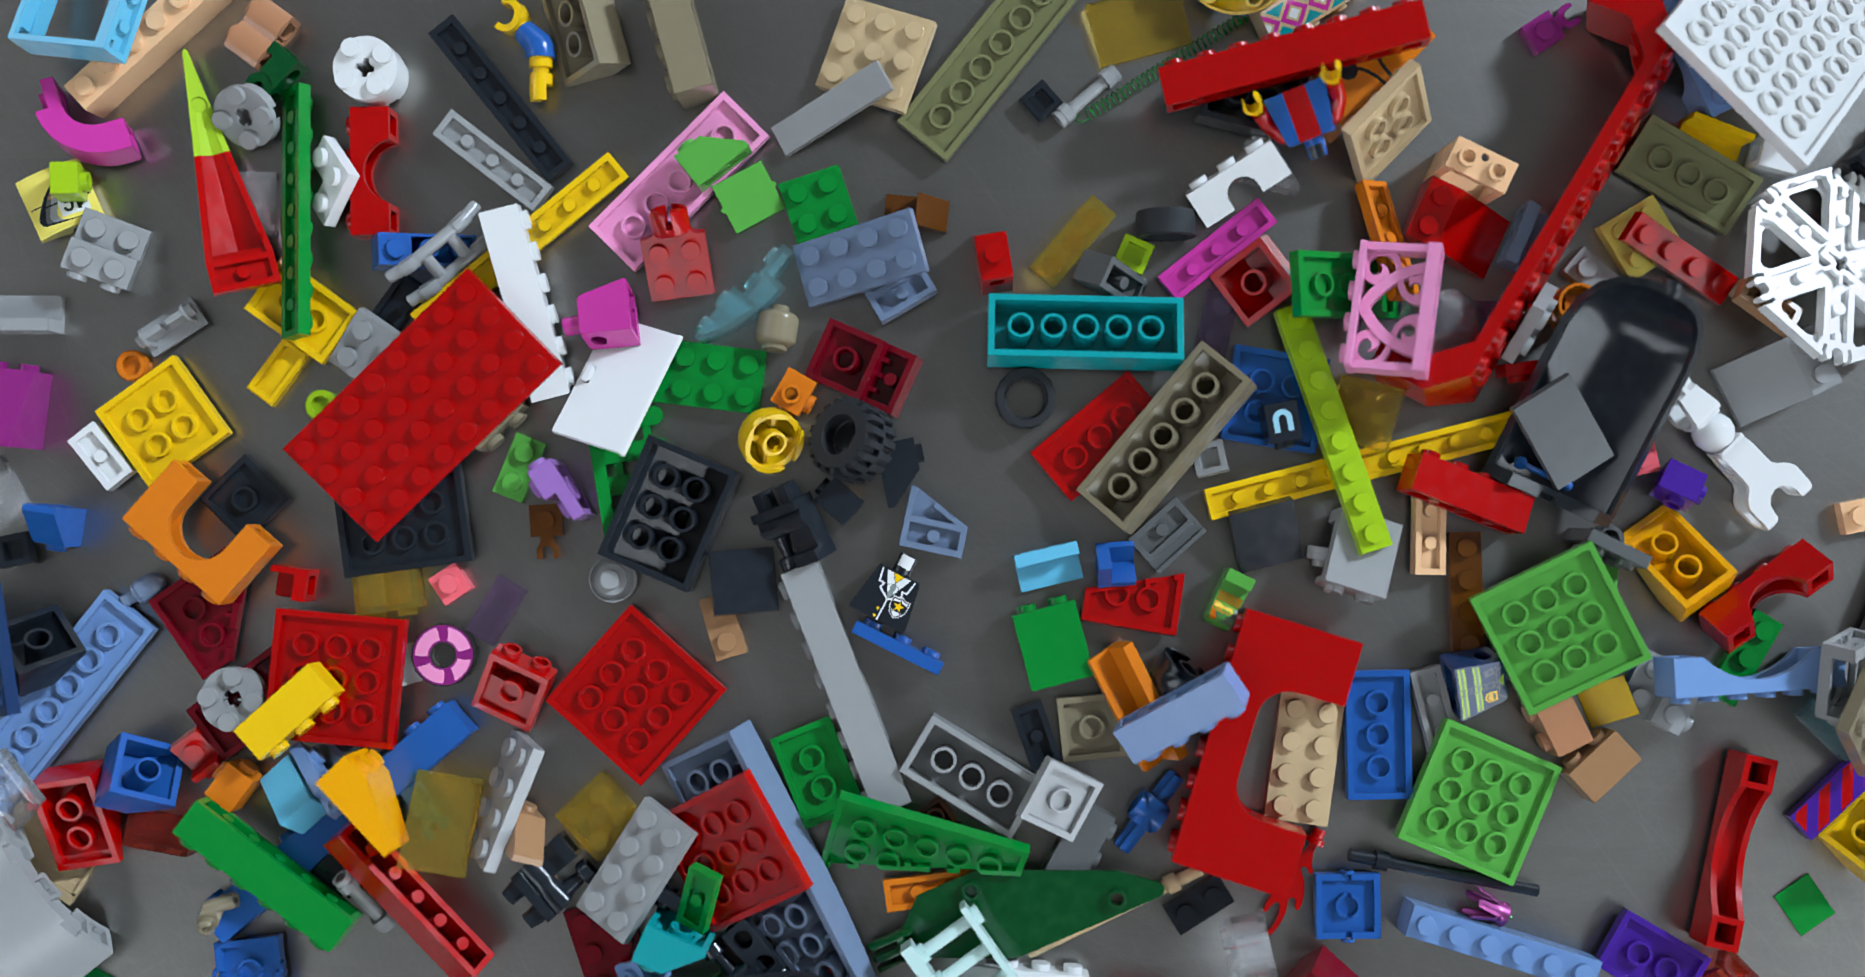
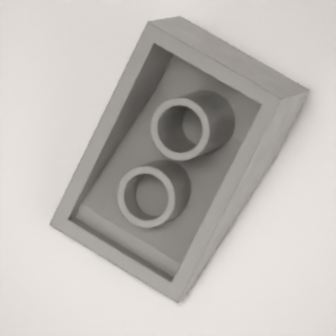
M1814 324L1799 327L1808 335H1813L1815 332ZM1780 335L1710 370L1738 427L1745 426L1790 407L1843 382L1832 359L1819 362L1818 358L1813 359L1788 336L1783 338Z

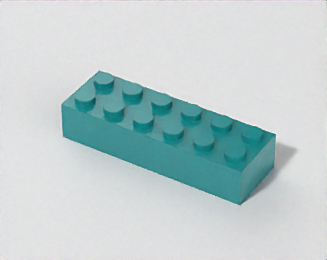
M989 293L987 306V367L1176 371L1184 361L1183 298Z

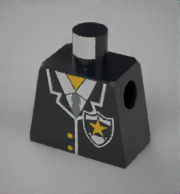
M901 552L893 568L880 563L849 606L904 634L920 587L919 582L910 578L918 560Z

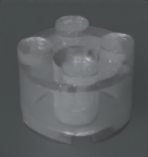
M1263 911L1224 918L1225 922L1219 923L1224 950H1231V954L1226 955L1230 977H1278Z

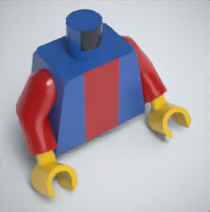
M1335 60L1336 70L1333 72L1326 71L1324 63H1322L1320 78L1264 100L1265 106H1263L1260 94L1254 91L1252 93L1256 102L1248 105L1244 99H1241L1242 108L1247 115L1252 116L1262 132L1278 144H1287L1291 148L1304 143L1310 161L1328 155L1329 151L1323 135L1337 130L1336 125L1343 118L1347 101V94L1341 77V62Z

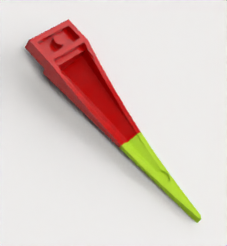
M183 49L182 55L204 256L214 297L282 284L273 248L223 133L212 122L211 117L214 112L189 53L186 49Z

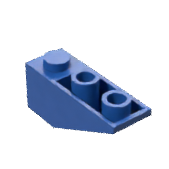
M377 232L371 238L372 271L390 270L408 255L413 254L435 234ZM458 235L468 248L476 241V235ZM448 243L444 244L433 254V257L443 268H446L459 257ZM421 264V266L415 271L428 269L423 264Z

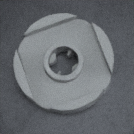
M252 83L233 84L224 88L217 95L214 102V113L211 117L212 122L230 141L244 149L253 150L267 144L276 137L280 129V116L276 118V113L273 109L276 107V104L272 97L261 87ZM247 109L250 112L249 118L253 120L252 123L244 119L242 111Z
M239 666L225 667L215 671L206 679L202 689L198 692L197 701L201 705L204 717L210 724L221 731L231 732L266 702L268 687L261 675L253 669ZM229 692L240 693L241 698L238 701H241L238 707L235 704H229Z

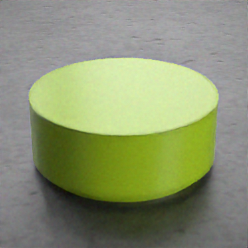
M326 390L312 392L305 401L307 415L314 419L336 395Z

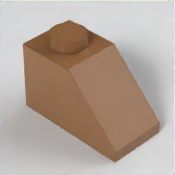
M525 800L504 852L512 861L541 867L544 861L545 818L537 810V805Z

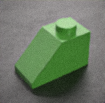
M698 136L695 140L690 138L683 142L677 149L679 153L674 157L698 188L704 192L752 154V151L744 140Z

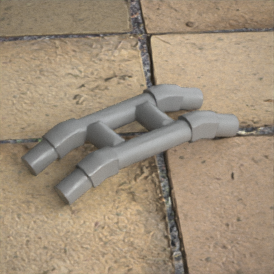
M470 201L461 212L449 221V224L413 254L408 255L405 259L398 262V265L385 272L388 281L394 283L402 277L408 276L423 264L434 276V278L429 279L426 283L419 286L417 290L406 296L408 303L412 307L436 295L442 290V287L488 250L484 233L469 248L457 235L473 221L472 219L481 210V207L475 201ZM448 243L459 257L446 268H443L433 257V254L444 244Z

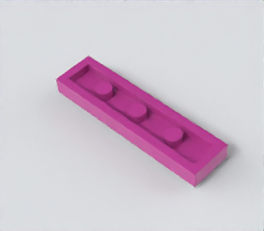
M1257 197L1161 273L1157 280L1171 297L1183 298L1274 226L1277 220Z

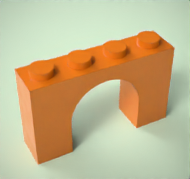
M173 460L121 519L130 526L128 530L140 540H146L154 547L152 551L157 557L166 562L170 561L177 567V574L189 583H195L202 590L201 595L207 601L214 605L231 604L283 545L260 524H247L217 556L207 559L194 553L185 542L183 536V519L188 508L209 486L211 481L189 461Z

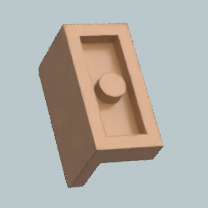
M1743 277L1737 281L1728 294L1732 298L1731 301L1783 338L1787 337L1785 333L1757 310V308L1766 305L1767 302L1765 301L1761 304L1753 303L1754 299L1761 296V292L1755 286L1747 288L1746 284L1756 277H1748L1746 279ZM1790 299L1784 300L1781 304L1782 312L1797 325L1804 309Z

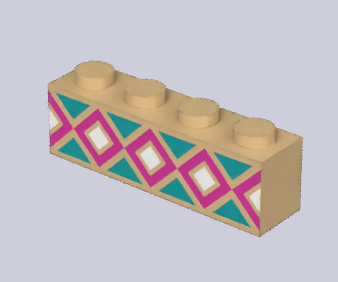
M1279 0L1263 10L1250 13L1249 16L1259 39L1266 34L1279 32L1281 36L1292 33L1295 27L1303 24H1313V27L1317 26L1320 23L1319 19L1328 14L1332 15L1344 10L1347 7L1346 3L1350 0Z

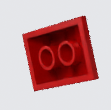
M1431 176L1421 184L1401 227L1405 243H1443L1445 252L1444 263L1480 280H1484L1510 222L1463 189L1440 178Z
M104 759L48 767L28 785L58 871L119 863L123 860L120 812L94 806Z

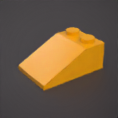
M1664 504L1623 533L1625 544L1652 557L1647 569H1635L1656 599L1679 623L1728 589L1738 573L1676 510L1669 509Z
M365 747L343 756L315 784L385 857L405 845L409 841V837L389 770L383 765L385 761L378 752Z

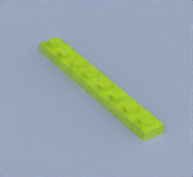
M1292 306L1276 310L1273 316L1358 555L1391 546L1393 543L1314 322L1312 318L1293 317Z

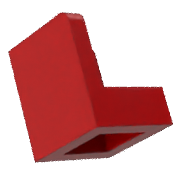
M271 564L270 571L278 572L275 594L291 598L290 600L315 601L320 569L287 564Z

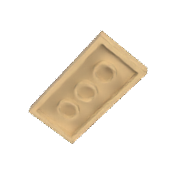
M1296 692L1279 693L1262 810L1263 815L1282 821L1328 827L1344 707Z

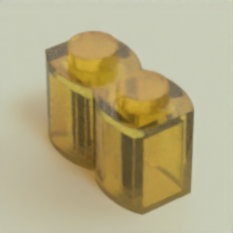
M422 568L352 577L356 615L387 617L386 612L398 610V616L400 617L418 614V607L427 606Z

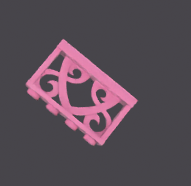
M1361 240L1360 249L1354 250L1352 260L1353 269H1357L1355 281L1349 282L1348 300H1352L1351 312H1345L1343 329L1345 332H1348L1346 343H1341L1339 350V363H1343L1347 373L1403 376L1428 380L1445 257L1443 243L1413 244ZM1384 256L1394 262L1396 271L1390 274L1389 269L1380 263L1382 271L1374 275L1370 272V265L1374 259ZM1400 257L1426 259V262L1403 268ZM1409 281L1410 288L1412 285L1418 284L1421 286V290L1419 293L1411 295L1407 292L1404 282ZM1368 282L1369 284L1373 285V287L1365 294L1366 285ZM1398 286L1402 298L1410 305L1419 307L1420 310L1419 314H1411L1400 319L1390 333L1380 324L1371 308L1384 294ZM1363 318L1369 329L1360 332L1361 320ZM1410 325L1415 328L1414 335L1408 337L1403 331L1401 340L1397 338L1403 327ZM1366 340L1372 343L1368 352L1377 350L1381 342L1385 345L1382 354L1373 360L1363 359L1359 355L1358 349L1360 344ZM1392 350L1413 359L1412 364L1386 362Z

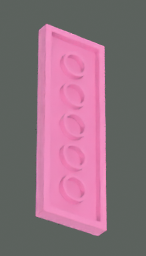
M724 91L589 225L635 273L644 265L640 238L652 234L649 219L651 209L665 204L668 221H671V204H683L688 210L690 219L715 194L712 187L702 192L674 156L679 153L677 149L683 142L690 138L695 140L698 136L744 140L747 142L752 154L716 182L718 183L735 174L770 139L769 135Z

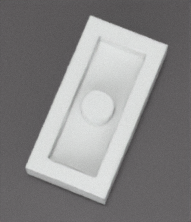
M92 421L67 441L107 491H114L137 472L99 422Z

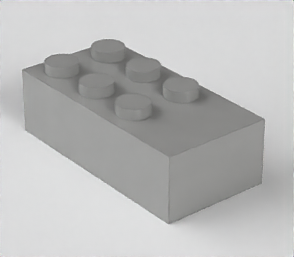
M935 712L899 772L1012 839L1023 820L1016 814V811L1036 776L1034 772Z

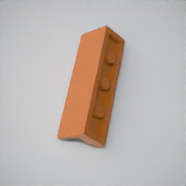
M1115 641L1088 659L1087 663L1117 722L1124 716L1160 698L1132 641ZM1184 744L1177 748L1171 745L1164 749L1162 754L1150 762L1144 759L1138 764L1142 771L1148 772L1164 759L1180 761L1188 755Z

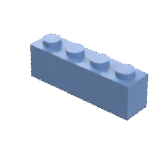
M1227 661L1119 719L1113 734L1134 765L1144 759L1150 762L1159 757L1163 750L1172 745L1174 748L1183 745L1190 739L1192 734L1198 731L1202 734L1210 731L1217 725V721L1225 717L1233 719L1239 716L1246 709L1245 706L1250 693Z

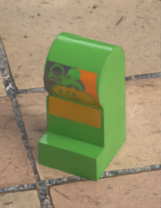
M1225 566L1205 609L1203 621L1227 632L1256 580Z

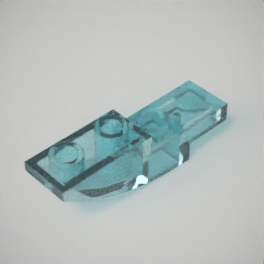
M783 243L778 249L773 247L763 261L766 263L765 267L759 274L754 272L745 283L744 288L747 290L744 294L734 286L730 291L724 290L715 301L714 305L717 308L710 317L705 315L697 324L695 331L698 333L694 338L704 344L720 340L750 324L758 317L762 310L768 309L786 289L778 278L795 257L793 250Z

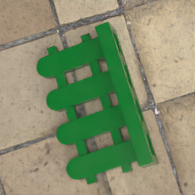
M649 406L639 428H642L644 439L632 441L624 457L589 445L604 536L616 509H613L611 497L620 496L621 500L631 474H624L623 463L638 460L648 435H651L650 426L658 425L662 421L663 413L657 406ZM615 464L616 476L608 477L606 465Z

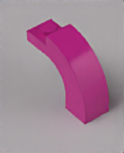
M48 77L39 80L43 93L38 94L44 109L36 111L35 114L45 131L63 151L80 161L99 166L123 165L142 159L134 132L124 118L95 125L77 122L72 118L65 93L55 79Z

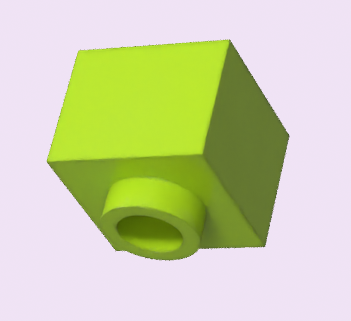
M77 161L49 162L50 194L60 202H88V191L92 190L90 172H87Z

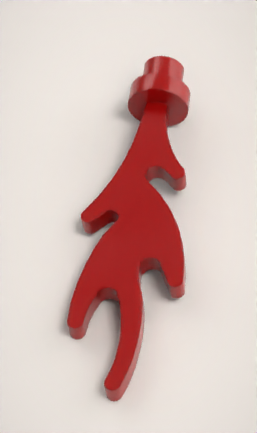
M1314 826L1311 833H1307L1305 840L1309 844L1300 856L1288 900L1270 894L1263 905V911L1267 912L1275 902L1279 903L1276 918L1266 930L1268 935H1271L1280 925L1290 898H1294L1296 910H1299L1302 905L1305 886L1301 868L1306 867L1309 874H1313L1312 860L1316 846L1322 848L1325 843L1323 838L1326 831L1317 826Z

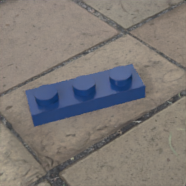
M866 617L864 621L860 619L856 621L851 631L852 633L939 675L944 665V661L939 659L941 655L939 652L927 646H923L922 650L910 645L911 638L897 631L892 636L881 630L883 624L869 617Z

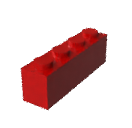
M1422 449L1419 453L1407 454L1396 491L1506 535L1525 533L1535 497L1523 493L1522 490L1506 483L1496 482V478L1491 477L1488 473L1469 471V466L1462 462L1440 459L1441 454L1435 451Z

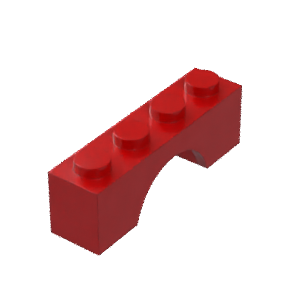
M389 106L350 107V117H347L345 122L347 135L350 136V148L346 150V155L360 177L349 198L350 212L346 215L347 229L350 231V235L360 240H371L377 232L399 233V208L380 197L373 180L374 168L379 158L389 149L398 146V113Z
M1803 538L1794 545L1784 547L1775 559L1768 564L1763 563L1759 565L1750 577L1743 582L1734 583L1722 597L1705 604L1699 612L1701 630L1727 653H1732L1755 636L1752 612L1760 601L1780 593H1792L1806 598L1810 597L1834 579L1833 561Z

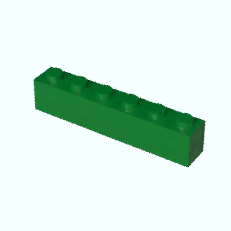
M208 796L196 800L172 831L173 834L180 838L179 842L182 846L189 850L197 851L205 857V862L211 868L223 871L231 877V882L237 888L244 891L248 890L258 898L257 902L263 908L270 911L274 910L284 918L283 921L289 928L296 931L300 930L310 938V943L319 950H326L329 953L341 945L364 914L234 813H228Z

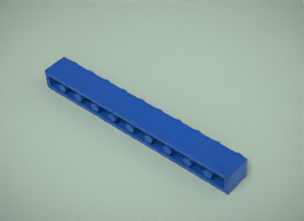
M441 700L426 712L430 717L422 724L416 721L403 731L402 734L405 738L393 750L382 749L379 752L385 761L383 765L389 770L397 799L401 796L400 793L419 781L480 729L456 700L446 703ZM326 813L304 834L290 829L279 837L282 843L277 847L311 872L330 854L323 845L350 820L344 814L335 820ZM234 884L226 891L222 889L217 890L205 900L207 901L233 891L239 895L240 906L224 911L219 925L213 932L223 944L236 937L267 910L257 902V897L248 890L244 891L237 888Z

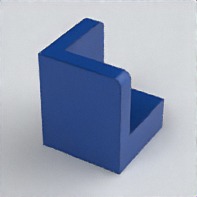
M1134 541L1095 544V568L1098 588L1136 584Z

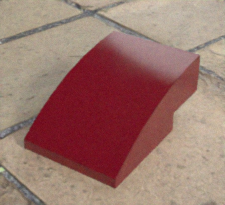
M830 318L804 375L845 396L858 398L884 411L887 415L898 419L923 364V360L882 339Z

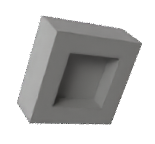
M1222 439L1213 440L1194 462L1199 479L1230 471Z

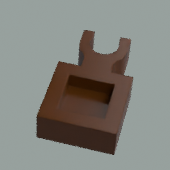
M557 504L529 505L530 536L540 537V544L537 547V559H545L544 550L547 546L553 548L554 558H561V549L556 542V536L565 535L563 513Z

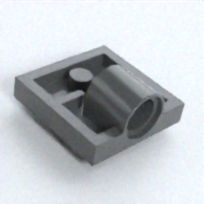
M1599 525L1591 528H1569L1563 539L1572 543V547L1591 540L1603 563L1619 570L1622 568L1632 572L1634 568L1647 569L1652 559L1651 556L1625 544L1624 534L1617 526L1610 525L1608 529Z

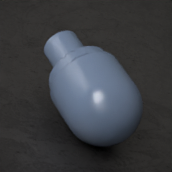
M147 573L133 581V584L130 585V591L120 596V600L125 606H131L137 601L141 604L149 603L150 599L166 589V580L158 573Z

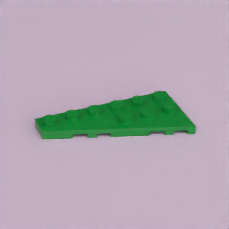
M841 790L821 858L825 866L829 868L831 863L846 864L847 868L859 869L860 864L876 865L880 870L930 872L931 868H947V873L960 874V869L977 870L981 875L1021 876L1029 855L1030 844Z

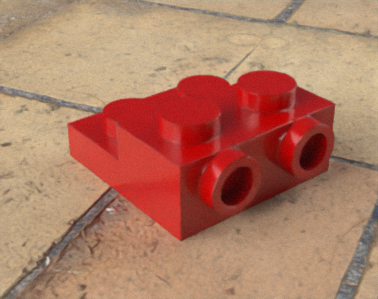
M500 643L488 657L471 706L529 733L534 727L543 701L549 695L558 670L551 667V661L545 657L536 656L532 658L523 654L522 648L515 643Z

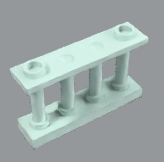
M965 900L959 903L960 911L964 916L924 945L922 943L916 945L912 938L900 945L901 955L917 977H958L990 953L1001 967V970L992 977H1019L981 924L985 919L975 904L969 907ZM972 927L982 943L944 971L939 969L935 972L929 964V961L932 959L931 955Z

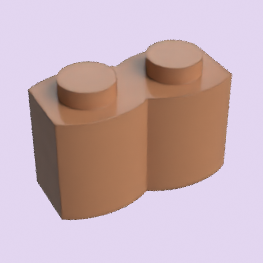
M252 0L245 9L244 19L229 28L224 42L225 47L258 71L272 57L267 51L271 43L275 40L285 47L301 26V23L271 0Z

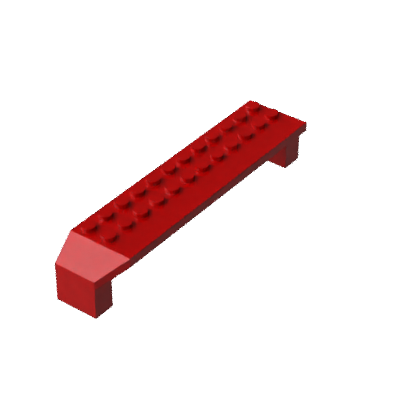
M1587 0L1586 31L1628 47L1634 77L1477 339L1467 344L1431 354L1428 380L1374 374L1377 382L1427 407L1475 402L1674 68L1675 63L1672 60L1676 51L1656 32V29L1668 16L1663 0ZM1383 343L1379 346L1372 360L1382 354L1385 348ZM1393 350L1386 362L1410 364L1413 359L1398 354Z

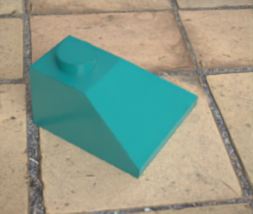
M658 907L647 923L631 961L637 963L646 972L666 973L705 958L717 931L712 933L709 928L707 932L701 935L675 921L676 911Z

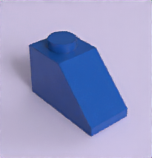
M22 504V512L33 542L46 544V550L66 552L67 547H81L87 509L61 504Z

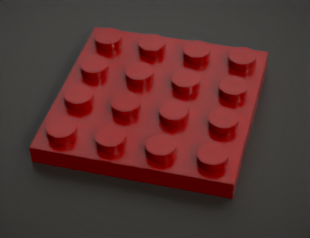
M631 604L545 701L641 786L728 688L639 608Z
M276 608L266 701L307 664L320 662L345 690L337 698L340 702L335 708L325 715L322 712L313 719L315 725L300 737L296 734L290 739L291 741L394 749L397 745L409 619Z
M750 768L669 809L671 813L698 833L677 867L684 883L689 866L695 862L723 875L709 927L712 933L808 890L813 885L810 876Z

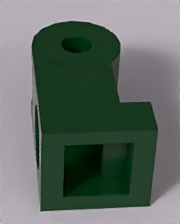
M274 40L267 49L272 57L259 72L249 75L245 83H252L264 89L276 104L282 99V91L294 85L309 68L286 47Z

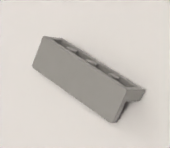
M0 295V334H65V298L54 295Z

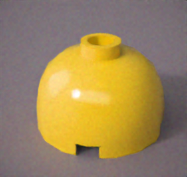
M774 407L761 408L750 413L743 420L738 431V447L744 459L757 471L767 474L781 472L786 469L784 465L788 464L791 460L795 462L804 446V432L798 422L786 411Z

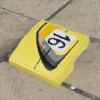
M76 158L71 159V160H67V161H77V162H79V163L81 164V161L78 160V159H76ZM49 167L15 183L42 243L75 233L74 228L78 227L85 207L104 214L93 188L91 191H88V202H60L50 194Z

